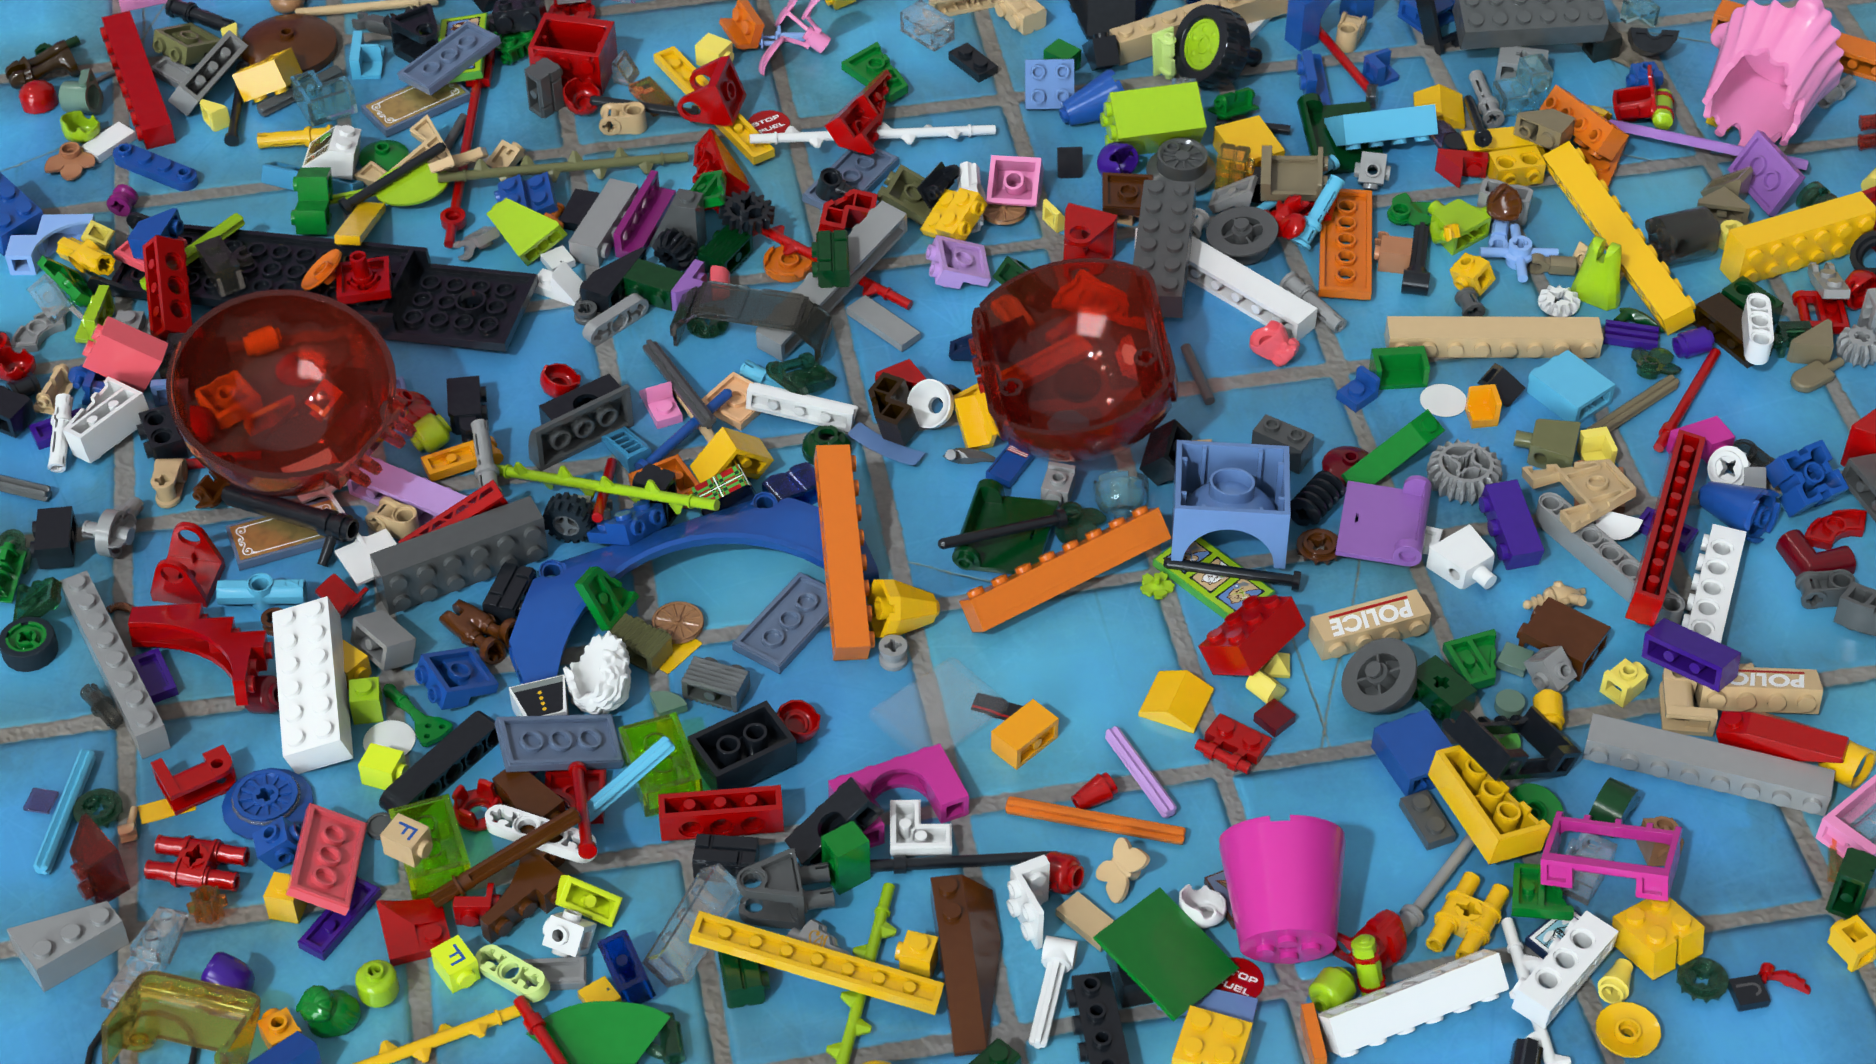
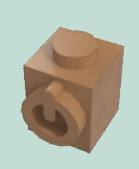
M1665 816L1643 818L1641 827H1646L1647 822L1654 823V828L1672 831L1678 826L1673 818ZM1683 838L1680 841V855L1684 845ZM1636 840L1647 866H1665L1670 848L1669 845Z

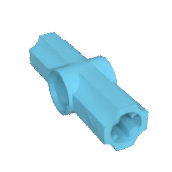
M256 573L248 580H218L216 599L218 605L252 604L253 608L259 611L273 608L276 604H303L307 602L306 579H272L267 573Z

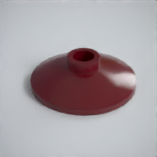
M1353 446L1334 448L1324 456L1322 470L1335 475L1341 480L1344 487H1347V483L1341 475L1369 453Z

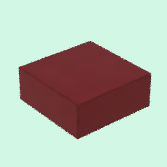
M1274 698L1254 713L1253 721L1275 738L1295 723L1296 714Z

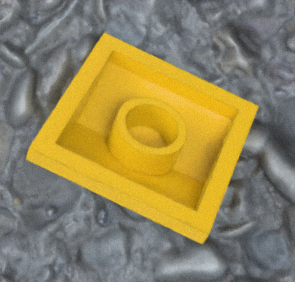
M1441 84L1413 92L1414 106L1435 104L1438 128L1465 129L1463 97L1461 93Z
M1188 670L1159 671L1139 710L1138 716L1194 734L1214 693V688Z

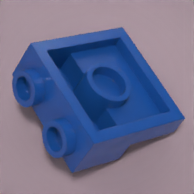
M548 171L535 175L525 181L521 174L497 183L498 190L494 191L497 202L508 198L542 215L546 212L551 214L558 211L552 178Z
M641 500L633 504L634 507L631 509H623L616 512L615 517L597 523V527L587 532L589 543L631 546L667 525L663 504L650 503V500Z
M473 646L421 654L418 666L415 669L416 682L426 686L429 701L437 703L441 710L468 706L470 697L496 693L499 683Z

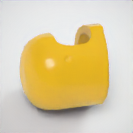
M1849 740L1843 763L1818 762V766L1835 770L1834 781L1853 790L1859 787L1872 772L1876 762V751ZM1866 756L1864 765L1859 775L1854 777L1858 766L1860 765L1863 758Z

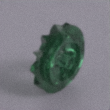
M705 305L703 309L695 308L694 313H689L686 324L688 331L694 336L713 338L726 331L729 321L724 310H718L716 306L707 308ZM704 319H710L709 325H707Z
M104 788L84 793L77 799L73 807L75 821L83 829L91 827L94 831L101 826H105L108 829L109 823L112 821L118 822L119 814L123 812L121 797L113 790ZM101 803L104 810H101L100 813L95 816L94 812L98 810V807H100Z
M1696 957L1679 966L1676 983L1681 986V993L1691 995L1692 1001L1698 998L1703 999L1707 1003L1711 999L1718 1001L1726 993L1729 978L1724 968L1717 962L1704 957ZM1697 977L1701 980L1709 979L1707 986L1704 983L1695 984Z

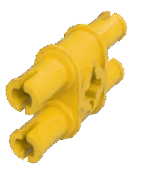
M1465 872L1456 889L1447 893L1446 901L1441 910L1436 912L1434 916L1435 925L1426 939V946L1434 952H1442L1451 934L1463 938L1455 952L1456 959L1479 951L1481 946L1488 944L1493 928L1502 919L1501 909L1509 897V889L1502 884H1494L1485 901H1481L1473 897L1480 885L1479 876L1473 872Z

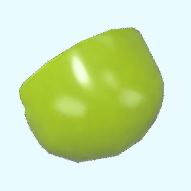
M77 110L68 112L60 118L63 135L71 142L86 143L99 135L101 125L94 115H91L89 119L84 116L82 111Z

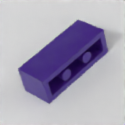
M1518 480L1485 485L1482 495L1479 497V508L1482 513H1485L1488 520V532L1491 537H1494L1497 544L1496 552L1499 560H1503L1506 570L1538 565L1544 553V548Z
M1663 618L1645 632L1641 657L1720 692L1738 676L1741 652Z

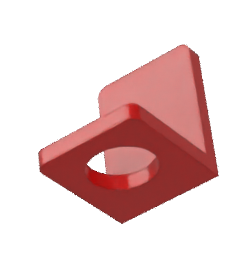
M332 574L315 590V593L320 598L328 596L341 618H343L363 599L369 589L365 586L356 594L336 574Z

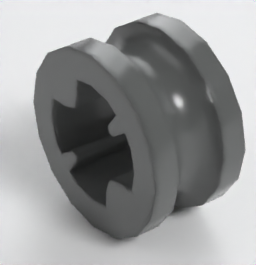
M582 300L574 305V319L579 325L585 326L587 322L598 316L597 305L593 301Z

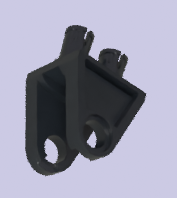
M430 3L420 7L411 5L413 9L409 6L404 13L399 15L390 13L391 18L389 15H386L383 19L384 26L391 32L394 54L409 63L438 43V27Z

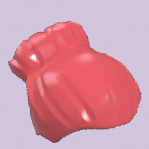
M1271 320L1266 326L1253 331L1250 336L1249 346L1253 353L1271 360L1275 366L1281 367L1288 364L1299 351L1300 343L1295 338H1289L1286 328L1282 323Z

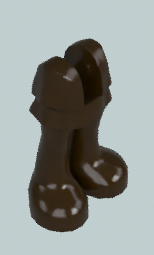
M63 39L33 58L26 59L23 56L19 61L12 62L6 67L5 74L10 85L15 89H20L26 83L32 80H39L57 70L64 69L72 77L79 76L80 71L66 41Z

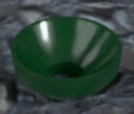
M832 425L819 426L808 432L804 437L802 444L803 457L810 464L814 465L816 445L850 444V451H852L850 437L843 430ZM822 434H832L834 436L830 440L819 438Z

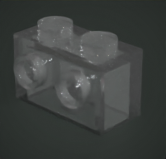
M923 0L917 1L900 12L901 32L935 52L954 40L955 20Z
M1581 833L1578 839H1571L1565 855L1614 861L1618 845L1596 834ZM1575 871L1573 888H1560L1563 891V895L1588 906L1606 875Z

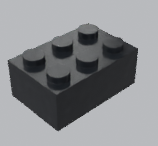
M767 700L687 737L689 759L711 790L745 788L797 763L796 739Z

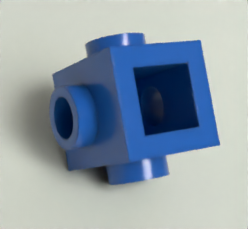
M1655 61L1631 64L1629 74L1626 75V87L1649 85L1648 65H1652L1656 90L1660 89V85H1663L1664 82L1663 73L1659 71Z
M281 816L254 832L252 836L257 858L275 871L292 862L295 858L301 827Z

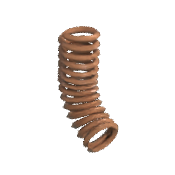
M114 602V605H109L106 609L109 613L116 610L131 613L133 605L124 602Z

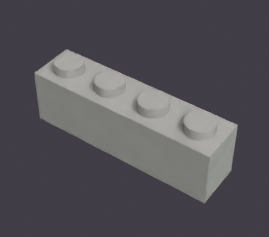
M228 30L179 84L168 101L188 116L199 104L200 100L211 91L236 63L248 45Z
M612 178L609 179L569 240L570 254L575 259V262L600 267L604 259L609 257L611 248L614 245L613 233L639 191L637 184Z

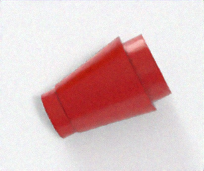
M1107 772L1101 775L1097 773L1076 794L1071 796V800L1076 808L1089 809L1113 800V795L1118 793V789Z

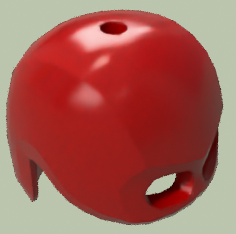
M1854 270L1845 279V283L1851 289L1850 298L1843 299V301L1850 309L1858 310L1862 308L1867 289L1876 288L1875 273L1868 270Z

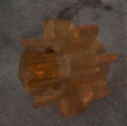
M202 885L194 892L189 893L192 902L186 905L189 915L194 914L196 923L202 921L213 924L221 916H225L223 907L227 906L228 902L226 895L220 893L219 886L216 885L213 888L212 886Z

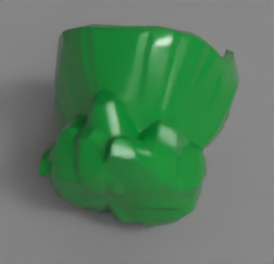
M313 985L304 991L296 1006V1012H300L304 1021H307L311 1033L320 1038L346 1035L356 1026L361 1017L360 1003L353 995L344 990H328V988L322 985Z

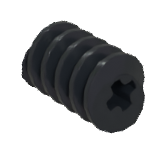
M1328 471L1316 473L1294 499L1290 501L1291 519L1300 526L1318 524L1321 518L1327 514V511H1330L1333 505L1345 495L1344 484L1339 478Z

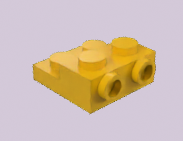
M959 188L958 192L945 189L920 230L925 236L933 238L939 235L965 241L988 204L979 192Z

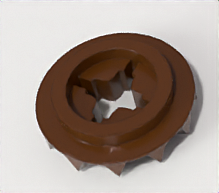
M1321 528L1309 529L1303 532L1297 539L1298 554L1303 555L1304 561L1313 560L1315 566L1318 562L1328 565L1330 560L1337 561L1338 555H1335L1338 536L1329 530ZM1314 546L1317 548H1319L1320 546H1324V550H1314Z

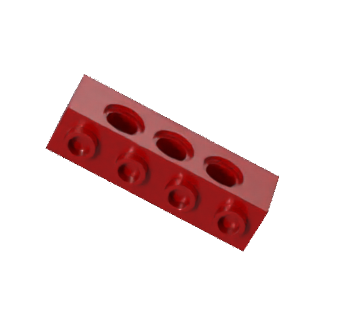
M155 235L142 246L150 333L152 336L171 345L180 346L192 337L194 332V324L191 317L192 302L189 297L188 287L189 276L187 275L186 267L187 254L184 241Z
M781 785L658 794L661 841L696 839L697 834L736 836L784 832Z

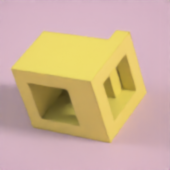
M1625 658L1613 669L1604 672L1599 692L1623 708L1645 690L1649 674L1646 673L1645 667L1640 662L1635 661L1632 663Z

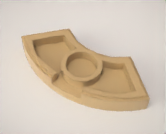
M478 147L464 153L445 157L428 164L431 173H440L450 170L449 167L451 169L476 162L478 159L487 158L489 155L486 147Z

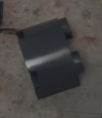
M1630 27L1627 31L1631 49L1639 55L1646 57H1657L1666 53L1676 42L1679 31L1662 30L1658 36L1650 35L1648 28Z

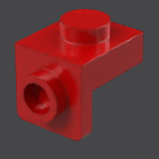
M494 883L487 884L486 897L454 896L453 911L456 925L469 927L481 925L480 918L501 898V894H496Z

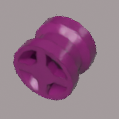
M120 184L114 188L113 194L109 196L106 204L113 214L124 217L130 214L132 206L137 203L139 197L132 187Z

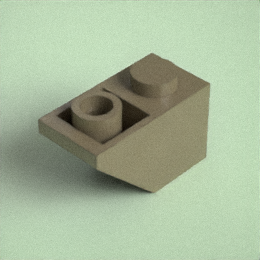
M1555 109L1519 112L1516 116L1514 135L1553 150L1572 138L1576 118Z

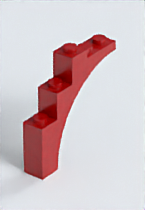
M202 603L132 607L128 626L132 647L177 649L206 658L222 668L232 679L236 706L249 705L250 695L256 691L255 676L259 675V671H267L269 659L274 658L273 642H268L266 630L241 632V629L235 626L234 616L209 618V614H204Z

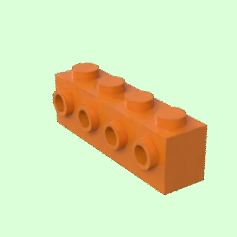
M1558 85L1554 86L1539 110L1555 109L1575 117L1573 129L1575 138L1573 141L1585 149L1589 146L1588 152L1598 159L1604 156L1612 161L1629 136L1575 95Z

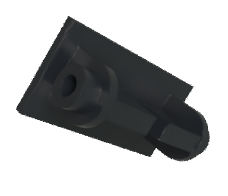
M941 161L916 188L929 209L937 203L944 190L949 189L955 183L954 180L960 176V168L957 165L945 167Z

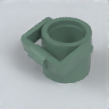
M91 68L81 70L79 81H64L61 84L59 102L64 112L68 113L79 110L83 113H93L94 115L101 112L104 96Z

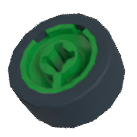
M29 616L19 618L9 623L0 633V651L3 660L8 667L16 671L30 672L39 670L47 666L56 657L59 650L54 628L48 621L40 617Z

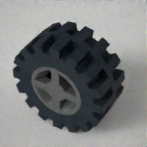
M564 492L563 495L557 493L555 497L552 496L543 514L545 530H549L548 534L551 536L555 535L559 541L564 539L565 543H570V541L578 543L579 540L585 541L586 537L588 538L587 532L592 530L594 525L592 520L593 505L586 503L587 499L584 497L578 498L577 494L571 496L569 492Z

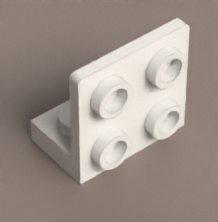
M1045 854L1010 867V881L1007 882L1010 893L1009 900H1007L1009 913L1013 918H1018L1025 940H1031L1036 950L1043 947L1044 911L1040 905L1047 902L1049 896L1050 862Z

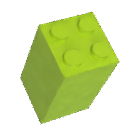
M1197 81L1110 92L1107 101L1103 104L1104 110L1100 113L1101 126L1106 128L1107 133L1105 135V146L1113 142L1130 144L1136 149L1138 155L1157 153L1162 143L1173 138H1189L1200 143L1207 128Z

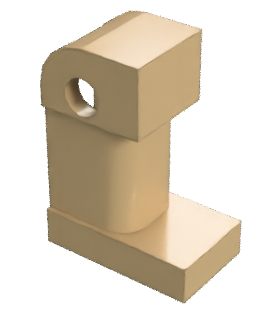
M1664 668L1663 681L1660 683L1658 691L1661 729L1684 735L1713 737L1718 720L1717 709L1694 707L1693 698L1697 682Z

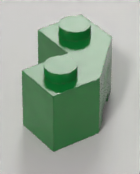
M300 167L297 176L293 177V190L298 192V203L295 209L291 211V224L296 226V234H327L332 223V214L329 211L330 200H333L331 167Z

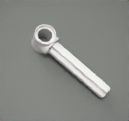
M1046 935L1041 963L1046 968L1028 1040L1029 1045L1034 1046L1035 1049L1045 1048L1048 1044L1064 973L1074 968L1078 941Z

